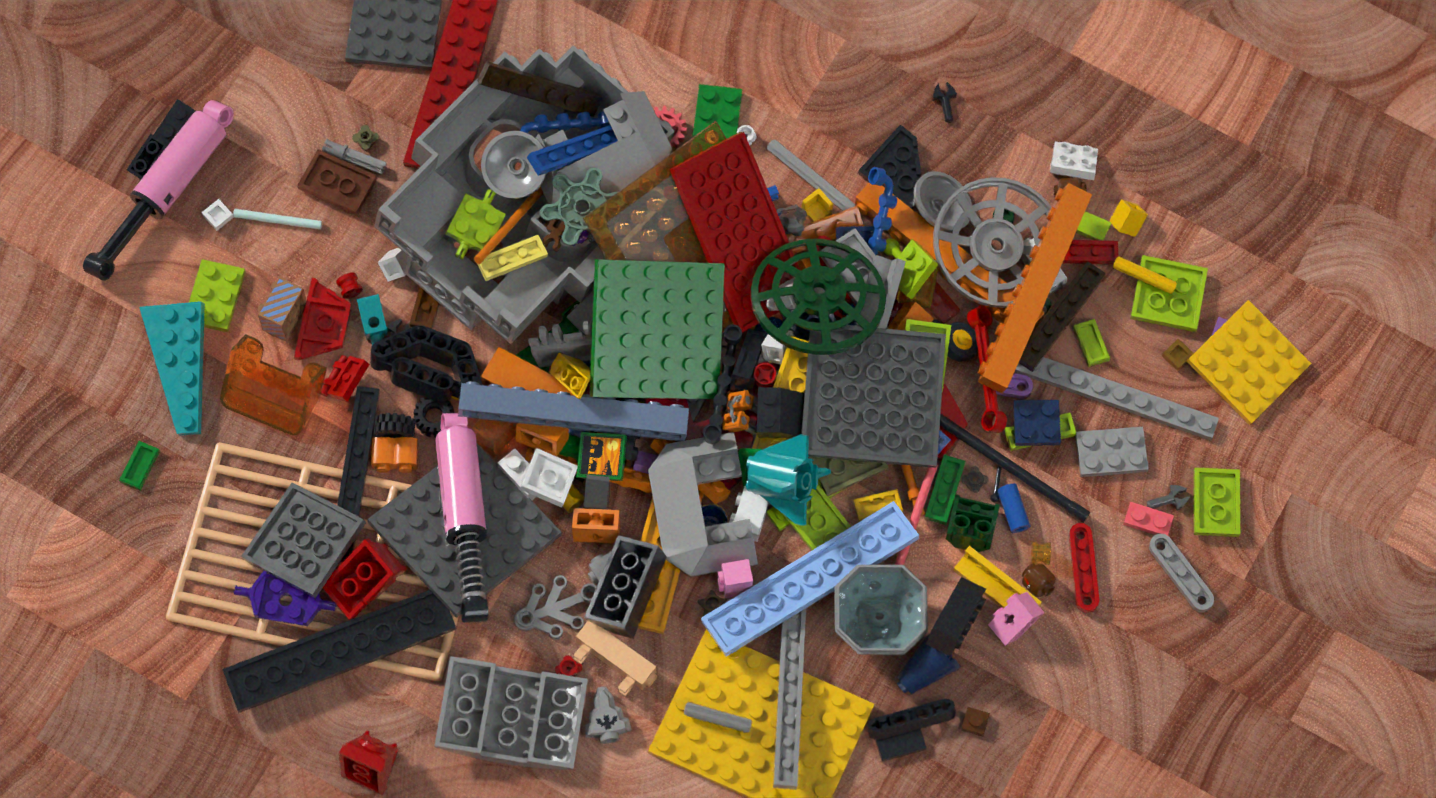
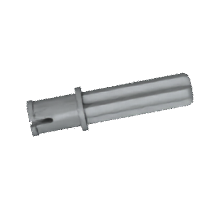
M326 139L324 142L326 146L323 145L322 151L341 160L379 174H383L386 169V162L350 149L348 145L343 146L329 139Z

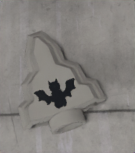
M598 687L594 696V709L589 713V723L585 725L586 737L600 738V742L603 744L617 742L620 734L632 731L629 718L624 717L622 709L614 704L613 695L607 687Z

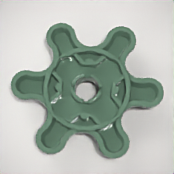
M590 168L586 173L585 179L580 183L571 182L565 174H557L552 180L554 188L560 193V198L554 204L544 205L540 210V214L546 221L559 219L564 222L565 230L562 234V240L567 245L576 244L580 233L585 230L594 231L600 239H607L612 235V227L606 222L605 214L611 209L622 207L624 197L619 192L606 194L600 190L599 185L603 174L598 168ZM582 202L587 203L589 209L579 213L576 209L577 205Z

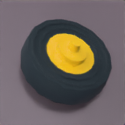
M962 322L950 324L951 332L947 356L958 362L971 359L978 351L974 329Z

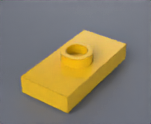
M898 489L853 499L858 522L893 501L903 513Z

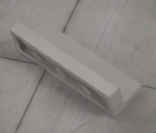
M876 255L872 264L879 272L886 291L884 315L878 328L886 329L906 261L898 258L890 260ZM870 271L866 284L878 285L876 278ZM866 292L865 305L860 314L870 323L877 312L880 297L879 294Z

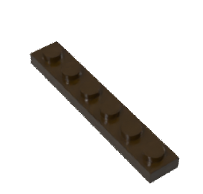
M486 61L477 80L480 85L578 113L588 112L592 117H594L603 99L600 94L488 61Z
M1087 261L1030 336L1019 364L1032 372L1035 370L1105 278L1106 273Z

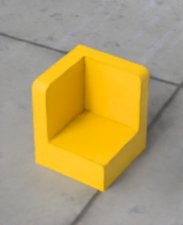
M818 188L802 201L801 208L806 211V217L811 222L830 216L833 211V203Z
M1121 199L1109 222H1112L1111 224L1118 232L1135 237L1148 214L1138 204Z

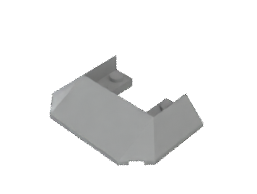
M644 91L620 93L623 100L603 109L618 139L617 142L571 165L547 173L541 188L549 204L556 203L560 198L559 191L554 188L552 183L553 178L557 174H565L571 182L580 183L585 179L586 173L590 168H598L603 174L599 185L600 190L606 194L619 192L623 197L662 178L665 170L664 166L667 158L670 157L672 147ZM564 130L545 139H542L540 134L535 137L544 148L568 140ZM582 202L577 205L576 209L579 213L585 212L589 209V205Z
M734 432L721 434V439L716 444H709L704 438L666 444L648 469L662 551L667 556L666 561L675 565L690 577L720 572L721 564L749 559L750 566L758 565L750 519L706 527L703 520L697 485L742 477Z

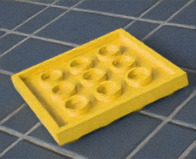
M1249 300L1187 360L1192 368L1249 425L1311 365L1309 360Z

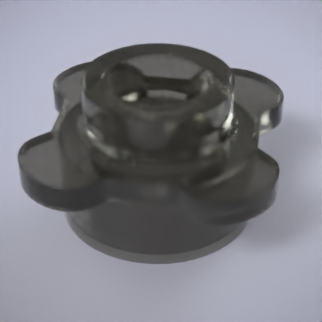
M974 466L971 467L967 475L962 476L961 481L963 484H966L971 492L977 493L983 484L988 483L989 478L983 475L978 467Z

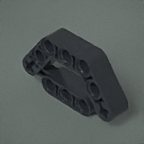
M414 326L377 341L371 346L370 365L374 370L391 372V382L394 385L434 401L446 403L451 400L452 396L460 399L461 383L466 384L472 381L482 385L470 344L426 326ZM422 356L452 368L455 380L447 373L411 359Z

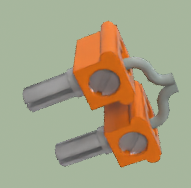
M748 390L729 393L726 408L730 410V413L724 415L723 430H728L729 432L746 430L752 435L757 434V428L749 423L750 417L743 411L749 409L757 414L758 405L753 403L754 396L749 394Z

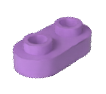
M1014 373L1008 388L1003 393L997 391L996 393L997 395L1024 399L1031 394L1033 382L1026 375ZM1023 386L1025 390L1020 391L1017 389V387Z

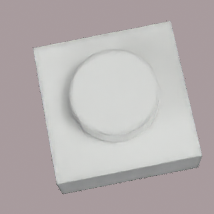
M219 199L202 212L203 217L216 231L234 218L230 210Z

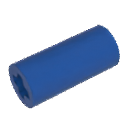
M1012 483L1000 487L997 491L1011 533H1019L1029 529L1031 525L1017 484Z

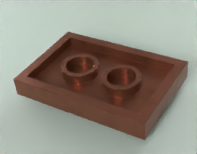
M317 149L297 187L301 191L357 216L375 184L377 176Z

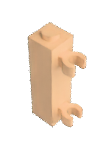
M587 621L576 635V643L581 647L573 655L574 660L582 664L588 654L591 653L625 678L618 686V692L626 696L633 685H636L643 691L646 685L650 687L656 680V666L604 628Z

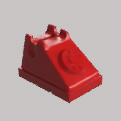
M369 538L365 539L332 573L323 586L326 593L349 620L354 619L365 607L392 586L398 576L407 570V567L400 564L389 551L387 544L372 542Z
M366 730L363 735L342 745L339 751L341 777L383 795L387 789V782L398 754L397 744L388 745L377 738L371 737L369 735L370 731Z

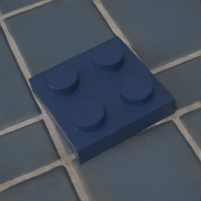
M1059 400L1013 401L1015 446L1061 444Z

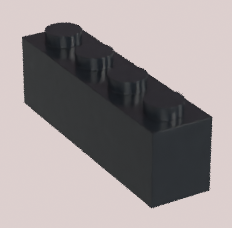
M961 577L932 627L926 645L949 656L952 655L955 648L959 650L979 611L982 610L986 599L983 598L986 588Z

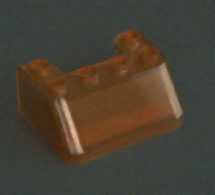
M245 334L230 351L220 394L221 404L228 410L292 436L300 434L305 428L321 395L327 367L312 362L304 367L301 377L263 362V344L258 339Z

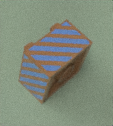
M279 277L277 282L273 281L270 288L272 291L264 305L260 304L257 311L262 330L287 341L305 309L306 297L302 287Z

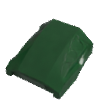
M955 495L946 540L955 548L966 550L969 546L977 552L990 550L1000 504L993 505Z

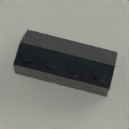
M618 535L584 618L613 634L634 639L667 558L658 545Z

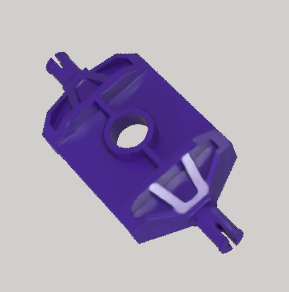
M267 571L261 573L252 587L247 588L236 585L234 595L248 597V600L251 601L255 618L308 626L321 609L335 612V607L337 606L335 602L321 599L320 594L314 598L268 574ZM283 596H290L293 600L290 605L282 606L280 599Z

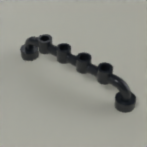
M734 324L728 325L724 330V340L728 343L726 355L722 358V374L718 377V393L713 401L714 412L710 416L709 424L703 430V438L709 444H716L721 439L722 414L726 410V394L730 390L731 384L730 375L735 368L734 355L736 344L742 339L741 328Z

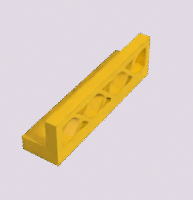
M971 546L965 550L963 558L953 569L961 577L986 588L984 595L999 607L1005 608L1008 605L1006 601L1015 593L1020 595L1028 592ZM1028 592L1040 607L1042 602Z

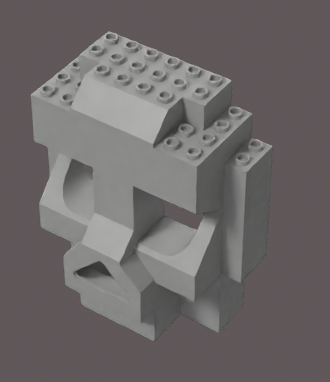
M574 45L557 62L554 61L549 53L543 52L541 49H538L522 66L514 56H509L506 52L494 62L501 66L600 94L603 99L594 117L590 116V118H598V114L604 111L603 109L623 100L620 93H628L616 78H611L601 65L591 61L583 50L577 49ZM477 78L416 139L411 158L421 167L378 209L374 227L408 255L404 273L472 331L483 320L511 344L552 301L558 305L570 294L582 303L594 290L595 259L622 260L665 216L674 198L671 190L665 186L671 173L669 169L674 166V162H672L671 157H668L662 178L624 196L622 207L607 211L605 220L611 225L613 231L609 238L600 239L594 233L582 244L577 243L575 246L567 245L563 240H560L561 247L557 252L552 248L555 243L552 241L548 244L547 248L545 247L548 253L546 258L506 273L505 278L499 284L493 279L485 281L479 267L466 256H464L463 260L459 259L460 255L458 258L455 256L458 249L455 248L454 243L457 241L445 234L464 195L467 193L476 199L483 200L487 189H490L483 178L482 172L475 165L473 158L475 153L492 130H497L501 133L519 131L525 123L535 122L534 118L541 114L547 115L548 121L556 120L555 117L561 113L568 114L569 120L577 119L579 113L480 85ZM657 117L670 143L674 130L667 121H662ZM592 127L588 130L571 128L564 132L569 140L601 129V127ZM552 129L544 133H539L535 130L529 131L528 134H531L533 137L540 134L542 139H545L559 132V130ZM496 193L491 205L506 214L499 229L529 195L523 198L511 199ZM544 193L502 239L503 248L539 235L542 241L546 235L550 234L543 225L546 220L540 214L541 208L549 204Z

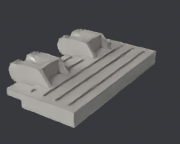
M589 320L583 321V330L586 337H584L582 332L563 334L558 324H553L552 333H548L545 326H539L541 342L538 337L528 339L531 353L538 367L551 366L558 353L580 359L583 362L591 361L592 326Z

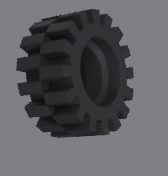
M422 397L420 398V403H416V409L413 412L417 429H420L422 434L426 433L427 437L434 435V438H436L437 434L441 431V420L437 423H431L426 419V413L433 408L441 410L442 413H454V408L450 401L440 403Z
M382 413L375 417L373 436L414 438L416 421L411 416H405V414L386 413L385 415Z

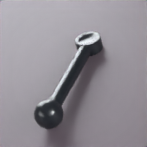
M999 465L997 467L994 492L990 497L994 503L999 501L997 490L999 489L1002 467Z

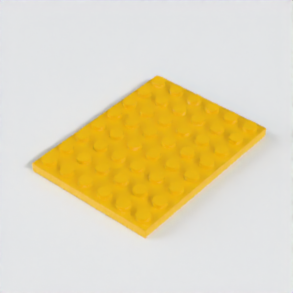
M706 629L649 747L648 753L746 798H832L874 708V703L803 672L797 790L773 788L780 661L746 646L741 647L726 657ZM690 702L751 719L752 726L747 733L686 716L684 709L686 704Z

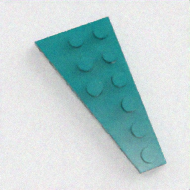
M200 301L139 307L176 433L180 436L201 434L205 304Z

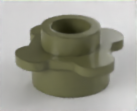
M363 125L361 130L352 136V139L355 143L358 142V145L363 150H368L374 145L375 141H378L379 135L378 133H373L368 125Z

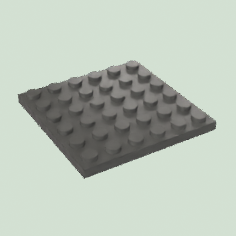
M846 325L842 328L831 330V343L850 339L864 329L860 326ZM877 328L865 342L853 349L830 355L808 354L802 435L809 436L808 456L936 468L946 334ZM810 330L809 343L822 344L821 331Z
M477 444L487 531L486 539L480 542L477 549L481 551L478 558L482 560L479 566L483 568L480 571V575L483 576V579L480 581L484 584L481 590L486 595L557 540L562 532L530 498H527ZM436 466L368 518V524L457 618L461 615L460 597L462 596L460 594L462 588L459 586L461 579L458 577L460 571L457 569L459 562L456 560L458 554L455 552L457 546L451 545L446 541L438 466Z

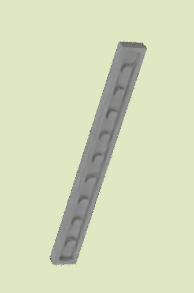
M1045 357L1033 372L1019 363L1015 370V373L1026 375L1029 378L1210 441L1213 438L1219 420L1218 417Z
M806 608L782 622L773 788L797 790Z

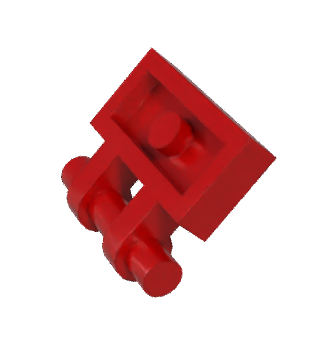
M341 355L340 359L333 364V370L329 377L325 378L322 382L323 387L319 393L325 397L330 395L334 399L348 402L370 364L364 359Z

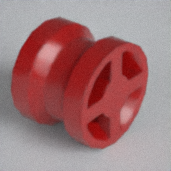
M356 273L344 274L336 280L337 286L342 290V298L350 299L363 291L361 284L357 282L358 277Z

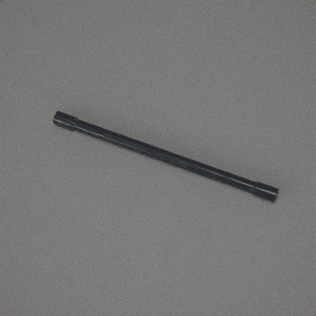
M940 413V427L1063 508L1080 522H1085L1091 513L1075 501H1071Z

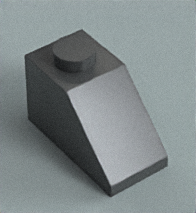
M587 475L584 509L608 510L610 477Z

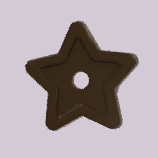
M713 590L710 591L705 599L698 600V604L704 608L703 616L727 602V599L720 598Z

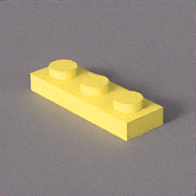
M539 235L490 253L481 264L477 265L485 281L544 259L548 256V253Z

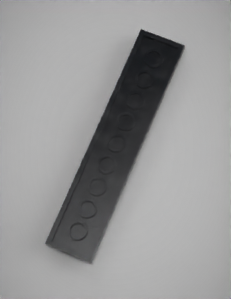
M428 590L222 670L238 713H241L457 629L449 609L431 590Z

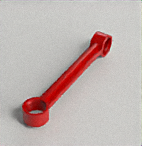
M983 305L970 310L967 314L968 323L976 333L980 366L983 361L987 362L989 357L986 354L990 345L987 327L992 324V315L988 308ZM983 385L986 411L981 419L982 427L986 431L1000 433L1007 424L1006 414L999 411L996 391ZM996 416L995 424L992 425L993 419Z

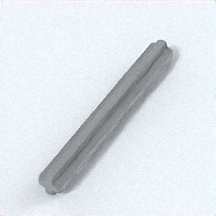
M774 139L768 144V151L816 190L820 188L831 202L842 211L856 206L855 203L777 140Z

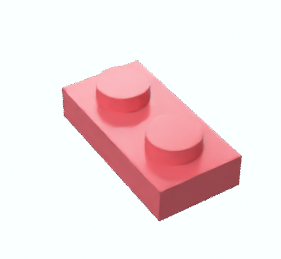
M1130 502L1123 525L1154 535L1166 534L1168 536L1174 515Z

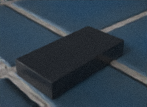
M921 729L882 740H875L881 762L926 750Z

